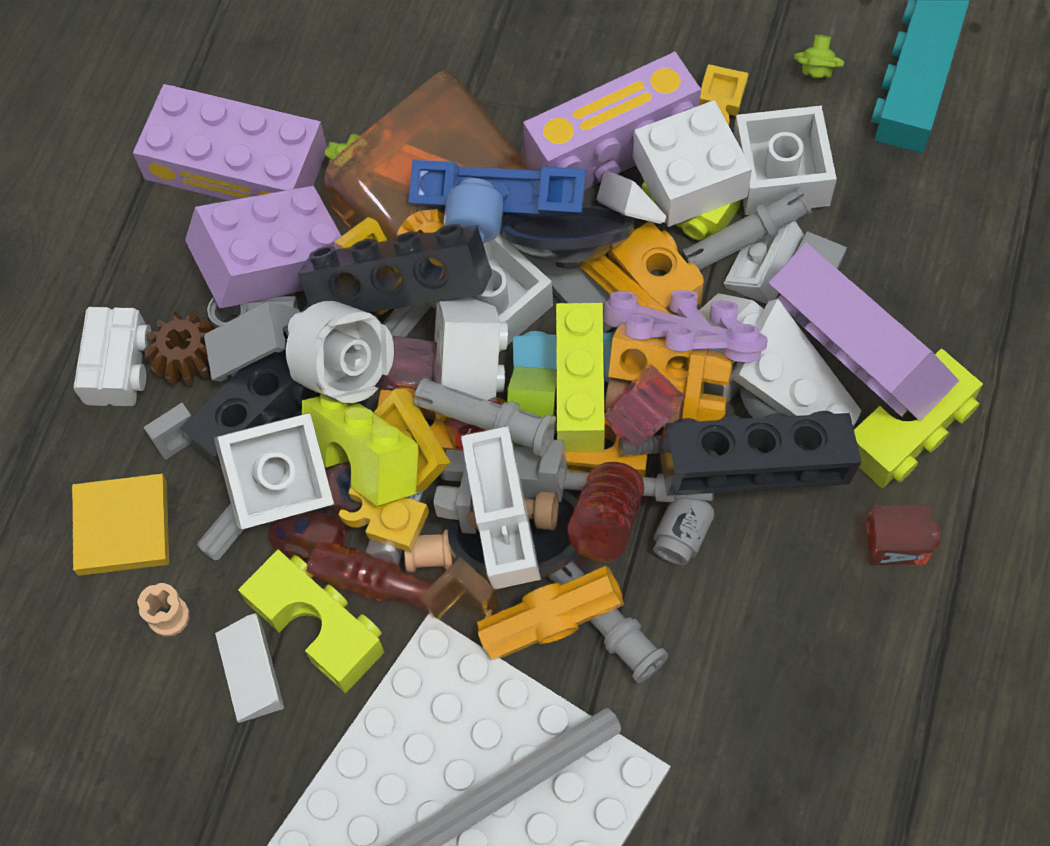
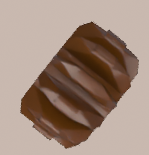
M176 311L173 313L171 322L166 323L158 319L157 326L160 331L147 332L146 339L150 346L144 349L145 357L151 363L153 373L159 378L165 377L172 386H175L183 378L186 385L192 387L194 376L197 375L209 379L210 373L207 369L209 361L204 334L214 330L211 322L207 319L201 321L199 316L193 311L184 320L180 313Z

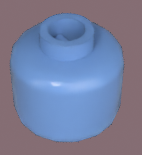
M469 178L461 181L459 185L450 189L447 194L444 226L460 224L463 228L478 225L483 244L494 240L500 234L504 207L502 195L486 180Z

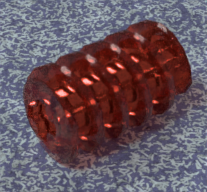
M617 461L605 462L596 466L588 474L568 526L569 540L574 548L584 557L594 561L608 562L617 559L624 552L645 490L643 478L636 469L628 464Z

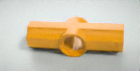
M604 566L563 585L561 583L550 584L528 593L522 598V603L477 622L478 635L490 659H501L538 642L539 644H547L573 634L579 629L578 625L624 606L623 595L610 568Z

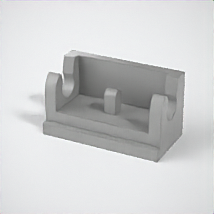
M267 301L204 334L212 380L221 382L227 379V376L230 374L233 377L243 367L273 352L285 350V337L283 333L286 332L289 335L288 323L295 314L299 313V309Z

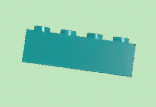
M908 0L902 23L909 24L907 33L898 32L892 56L899 57L897 66L888 64L882 84V89L889 90L887 99L878 97L871 120L872 123L879 124L875 141L924 153L970 0Z

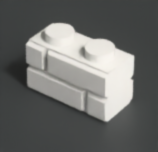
M88 307L86 309L74 382V390L83 403L107 406L108 404L113 406L135 405L137 391H143L146 385V369L141 362L144 349L150 346L146 339L147 332H152L150 325H146L139 310L135 308H114L112 310L108 307Z

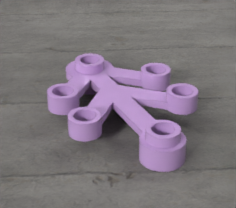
M676 290L671 293L670 310L678 313L679 316L640 306V303H637V296L625 291L611 293L610 299L605 301L603 321L607 325L619 327L620 323H625V335L633 339L644 340L653 337H666V347L676 351L724 348V356L731 360L753 362L761 358V352L767 348L768 342L767 337L759 333V328L750 324H741L738 321V305L734 302L724 300L712 302L710 321L719 324L721 327L710 325L697 309L698 294L688 290Z

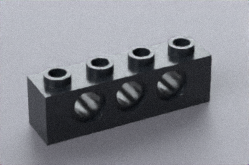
M451 224L438 229L434 233L419 235L418 232L411 231L400 234L393 240L377 242L375 239H365L347 248L335 249L334 246L318 248L309 254L308 259L298 272V276L310 307L323 301H336L369 313L482 295L492 276V270L478 225L462 228L460 224ZM429 258L438 260L444 267L434 265ZM387 266L395 267L401 274L391 271ZM347 273L353 274L358 280L352 279Z
M306 306L301 312H304L309 306ZM286 332L283 333L285 337V350L273 352L240 369L180 427V430L194 450L222 473L214 437L291 418L302 408L303 400L315 398L317 394L316 391L294 381L291 377L286 359L288 339Z
M817 411L810 415L787 416L783 413H775L764 418L742 419L739 416H727L712 421H696L690 418L679 419L673 423L665 424L658 446L667 496L849 485L862 463L850 413L833 414L830 411ZM797 444L806 446L810 451L800 448ZM751 447H757L763 450L765 453H758L754 451ZM705 450L715 451L720 456L710 455Z

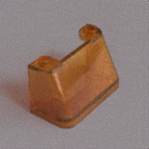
M444 70L431 77L341 151L328 165L325 171V183L333 212L351 229L367 217L377 220L386 239L393 240L397 236L401 224L412 214L424 210H438L440 213L445 214V210L410 205L408 203L412 160L456 162L461 167L524 170L521 154L462 82L449 71Z

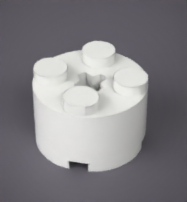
M323 301L312 305L304 312L295 314L288 323L289 335L286 344V359L291 377L303 386L344 403H355L367 399L378 389L375 385L382 374L387 376L392 367L394 344L391 333L385 325L381 324L375 316L368 312L336 301Z

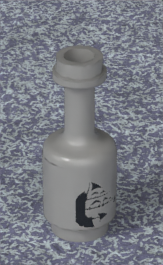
M705 450L710 455L720 456L715 451ZM676 498L675 503L670 502L654 535V540L656 541L653 548L654 552L670 563L680 566L687 565L690 558L696 557L715 515L713 507L705 500Z

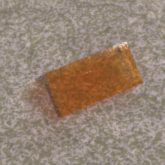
M461 557L420 597L427 615L432 619H439L460 596L484 618L494 615L500 609L496 590Z

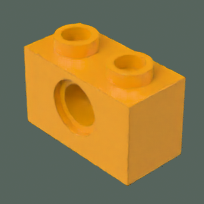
M649 221L637 228L623 244L608 252V258L671 314L679 316L678 313L670 310L671 293L673 291L688 290L698 294L697 305L701 303L704 279L700 270L694 263H686L678 253L677 245L672 236L667 231L661 232L653 222ZM653 270H663L667 274L664 276H655L649 272Z

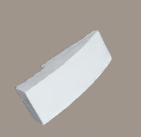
M509 427L461 436L476 523L480 531L487 575L493 590L541 580Z

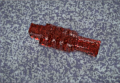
M316 541L306 569L308 573L336 587L351 589V592L356 594L358 592L363 593V596L368 598L374 597L380 602H388L390 598L424 609L427 612L432 607L431 603L435 600L439 583L399 571L400 566H397L396 562L384 561V558L372 557L370 553L358 552V549L322 541Z

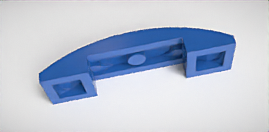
M412 160L408 199L410 205L445 210L446 198L450 189L459 185L465 179L478 178L490 182L494 189L502 195L504 216H570L583 213L586 169L541 166V171L461 167L456 162Z

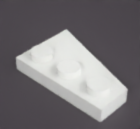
M778 299L769 301L756 324V327L759 328V333L765 335L768 339L767 348L761 352V358L757 361H738L730 378L775 410L787 416L810 415L817 411H830L833 414L850 413L854 428L861 409Z

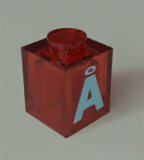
M930 505L872 507L866 521L870 566L926 565L934 550L939 549L940 526L938 521H932Z

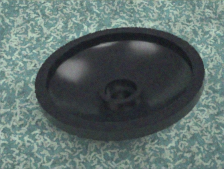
M583 205V213L581 215L510 216L502 222V236L513 247L533 258L556 262L557 267L564 269L582 266V261L596 259L623 244L634 232L633 217L621 214L611 208Z
M563 490L562 500L559 502L557 524L554 530L538 529L535 527L534 519H529L540 578L547 577L572 562L582 551L588 538L589 527L586 511L580 501L565 490ZM451 519L448 528V541L454 559L465 570L489 580L479 529L476 530V534L462 533L459 520Z

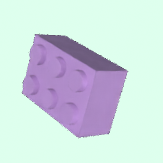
M308 186L197 206L194 209L185 241L221 309L304 291L298 272L308 259L309 254L324 246H334L335 249H338L334 242L342 236L315 187Z

